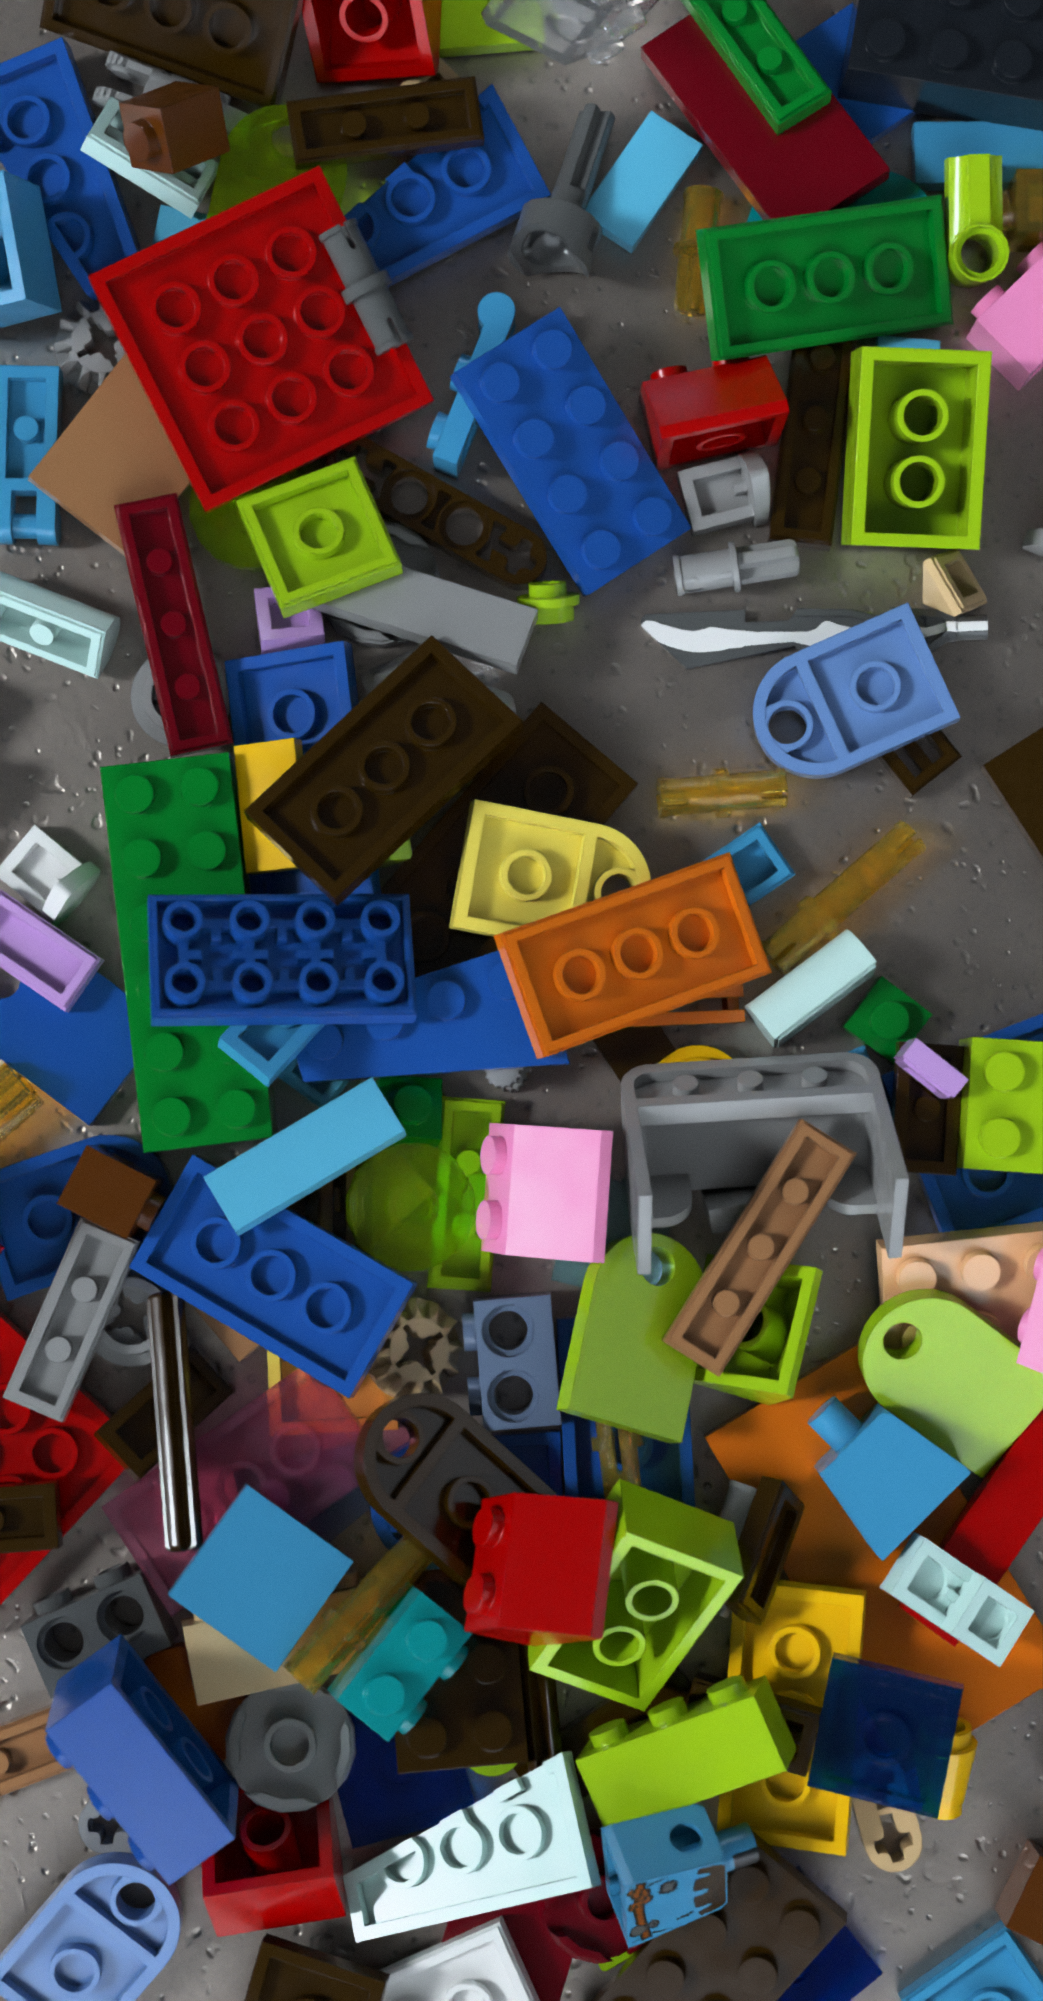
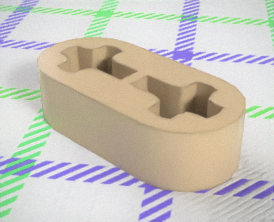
M869 1743L857 1747L855 1751L852 1809L861 1842L870 1861L879 1869L888 1872H902L910 1868L918 1860L923 1847L922 1834L905 1772L895 1754L886 1746ZM875 1760L882 1770L891 1769V1774L882 1777L886 1798L875 1801L874 1794L867 1782L857 1783V1778L866 1775L867 1768L865 1764ZM891 1814L892 1821L898 1832H908V1836L899 1840L900 1851L889 1854L884 1844L875 1845V1841L884 1837V1830L880 1819L882 1815Z

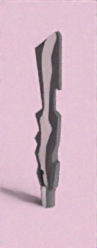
M797 608L790 620L745 622L746 609L646 614L641 619V626L681 665L689 670L792 647L800 651L878 615L854 609ZM911 608L931 653L947 642L987 640L988 638L987 615L954 617L935 609Z

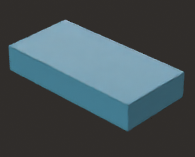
M651 110L589 199L586 211L600 223L603 235L632 254L702 153L703 145Z

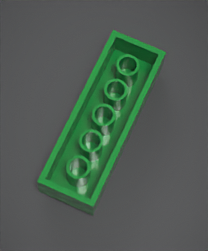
M229 752L100 767L143 1152H162L268 1139L278 1133L273 1083L266 1087L217 1047L219 1037L229 1026H151L147 928L148 895L251 894L249 876L245 871L235 761Z

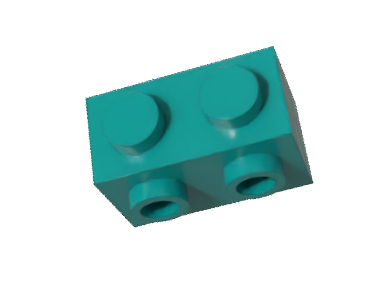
M409 1583L327 1690L336 1701L389 1742L397 1731L404 1735L418 1722L428 1704L423 1697L438 1677L445 1681L458 1670L469 1652V1648L464 1644L472 1633L464 1632L465 1627Z

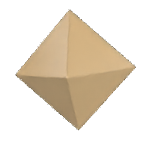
M953 549L923 561L924 605L956 617L988 603L986 595L960 550Z

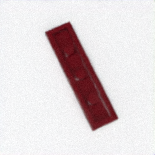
M177 493L114 505L170 757L176 758L232 746V734Z

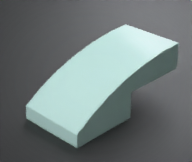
M916 1532L913 1533L880 1586L881 1589L998 1667H1001L1035 1612L992 1581L976 1573Z

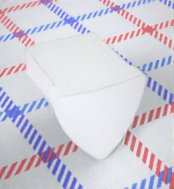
M35 824L0 865V879L40 911L41 917L54 926L63 922L80 905L96 883L101 872L91 861L81 863Z

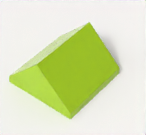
M707 1254L703 1273L714 1257L713 1254ZM789 1264L720 1377L697 1364L693 1384L766 1405L792 1399L823 1271L817 1267Z

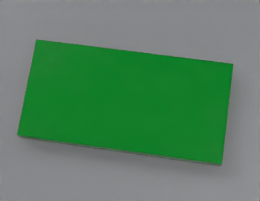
M942 195L696 230L711 361L728 360L954 324Z

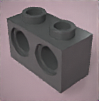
M128 1561L119 1563L93 1576L92 1579L96 1586L94 1588L72 1596L69 1587H66L33 1603L36 1613L32 1614L20 1627L51 1699L54 1697L59 1678L120 1634L123 1635L141 1659L168 1648L174 1643L179 1632L149 1563L135 1570L131 1569ZM120 1596L134 1598L143 1609V1622L135 1626H128L119 1622L113 1613V1600ZM63 1622L75 1625L83 1635V1649L69 1652L59 1647L54 1638L55 1625Z

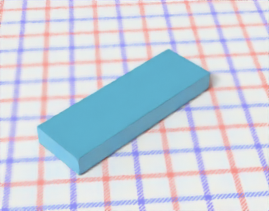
M371 1077L205 1175L203 1178L234 1231L240 1236L407 1135L376 1082Z

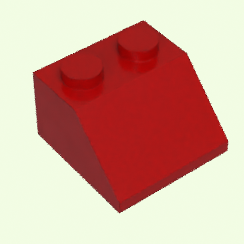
M304 0L301 11L317 83L436 75L439 70L442 0Z
M767 355L754 358L747 356L712 361V367L688 372L687 366L684 365L665 367L653 372L650 375L651 380L642 382L639 396L653 463L658 471L734 455L746 450H757L775 446L778 444L790 412L787 398Z
M518 1492L482 1499L481 1509L476 1515L472 1531L473 1541L476 1544L472 1576L465 1586L463 1604L467 1612L464 1632L532 1647L603 1639L619 1503L604 1499Z
M239 1787L235 1839L202 1862V1898L217 1937L346 1917L343 1862L333 1796L306 1811L280 1813L257 1805Z

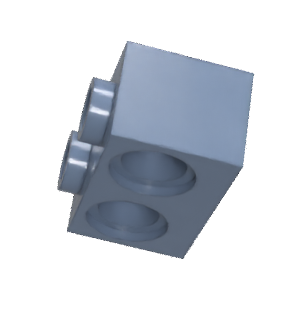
M550 1291L474 1297V1312L462 1313L465 1352L477 1351L479 1367L478 1377H467L470 1415H483V1427L487 1431L562 1425L561 1411L556 1410L559 1387ZM504 1311L518 1313L527 1324V1333L523 1340L512 1346H504L496 1342L491 1336L489 1329L491 1320L497 1314ZM509 1376H518L525 1379L533 1391L529 1403L523 1408L516 1410L503 1407L495 1396V1388L502 1379Z

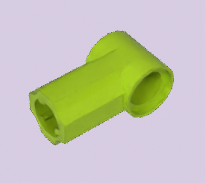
M968 154L948 157L944 160V198L949 279L953 285L969 289L994 279L1002 273L1008 263L1010 250L1008 241L1003 234L1002 156ZM966 240L978 242L986 251L987 263L982 273L971 271L962 261L961 251Z

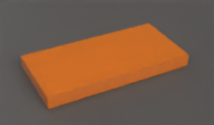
M730 852L493 936L537 1059L548 1057L772 973Z

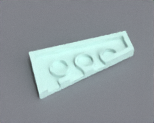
M572 1751L557 1754L543 1762V1765L533 1771L511 1780L495 1789L494 1793L467 1808L458 1810L442 1819L439 1824L427 1831L405 1840L345 1874L343 1880L356 1943L600 1886L601 1880Z

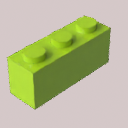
M742 1675L732 1676L708 1688L706 1691L708 1696L688 1704L685 1703L683 1697L672 1698L651 1708L647 1712L649 1717L647 1719L627 1726L625 1719L619 1718L592 1730L589 1733V1742L575 1762L603 1827L688 1806L787 1771L797 1747L766 1675L746 1683Z

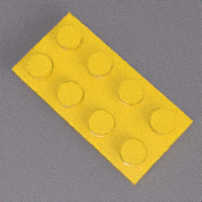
M779 1580L765 1621L762 1622L761 1626L743 1621L732 1612L728 1678L742 1675L746 1683L766 1675L774 1694L821 1707L823 1712L817 1729V1738L811 1755L810 1768L806 1777L785 1771L720 1794L717 1831L747 1822L751 1830L771 1846L846 1856L849 1848L867 1590ZM785 1719L787 1724L800 1728L804 1726L803 1724ZM795 1744L796 1747H797V1750H796V1753H797V1752H798L799 1745Z

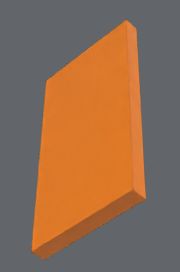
M858 1340L799 1376L792 1399L772 1405L756 1402L703 1434L729 1479L754 1488H758L762 1476L781 1480L804 1503L805 1508L783 1568L790 1581L867 1590L859 1696L906 1772L916 1766L912 1736L919 1730V1721L922 1718L934 1714L958 1716L967 1720L971 1724L973 1731L1043 1688V1625L1034 1612L1001 1667H998L960 1641L956 1647L944 1641L898 1607L900 1601L880 1588L914 1532L938 1546L968 1501L958 1486L882 1561L866 1543L818 1474L814 1465L831 1447L807 1424L815 1411L828 1399L835 1396L859 1420L871 1407L877 1403L880 1404L870 1392L861 1374L858 1364ZM1007 1569L997 1586L1032 1609L1011 1572Z

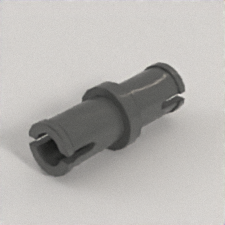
M351 218L344 221L342 227L338 224L319 235L318 238L324 244L345 287L341 295L346 305H354L375 347L376 355L380 356L389 352V349H395L412 340L414 335L412 331H409L388 288L392 280L387 269L379 270L358 227L357 219Z

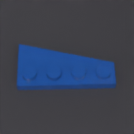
M61 37L0 63V161L7 172L40 186L49 239L86 295L93 301H96L98 299L89 283L88 275L141 251V247L115 172L80 150L96 118L71 46Z
M493 84L489 85L478 95L484 132V146L416 155L407 164L403 162L386 178V183L365 202H359L344 215L346 220L351 218L357 219L358 227L379 270L387 269L392 280L388 287L518 220L523 205L531 199L551 198L548 187Z
M499 951L416 977L417 1018L415 1023L325 1024L296 1056L303 1082L305 1083L361 1080L371 1077L375 1079L392 1076L571 1065L566 1050L545 1058H536Z

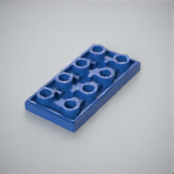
M325 894L148 895L151 1026L415 1023L417 1018V1000L409 894H350L338 907Z

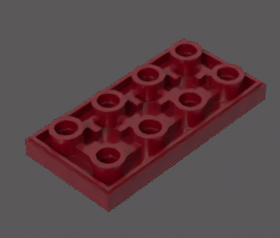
M691 14L641 46V59L763 220L843 209L889 179L890 168L833 94H831V102L777 136Z

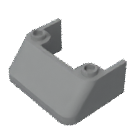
M851 1052L657 1063L637 1066L623 1076L621 1081V1115L627 1209L638 1275L651 1274L652 1228H665L685 1220L692 1209L691 1190L758 1186L799 1119H804L857 1153L826 1205L832 1210L845 1215L877 1214L888 1258H902L909 1177L878 1067L869 1058Z

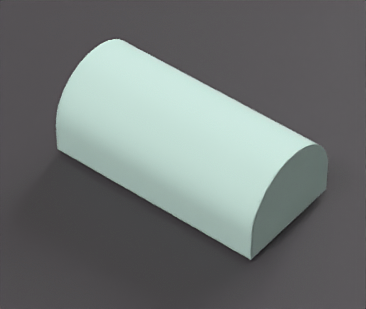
M0 571V641L98 679L114 650L120 630V617Z
M846 929L745 1005V1009L772 1047L777 1046L779 1048L873 977L877 961L863 943L850 930Z

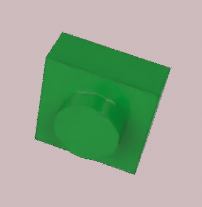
M878 976L840 1027L887 1063L894 1065L896 1042H906L907 1040L914 1039L932 1016V1013L883 976Z
M412 1076L377 1078L375 1081L407 1135L394 1144L437 1147L442 1140V1079Z

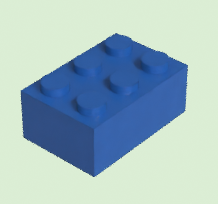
M122 1634L58 1679L45 1728L47 1746L61 1766L66 1769L73 1766L88 1784V1796L99 1814L107 1820L115 1818L129 1835V1847L143 1868L148 1871L155 1868L170 1886L235 1839L239 1789L236 1779L233 1778L227 1766Z

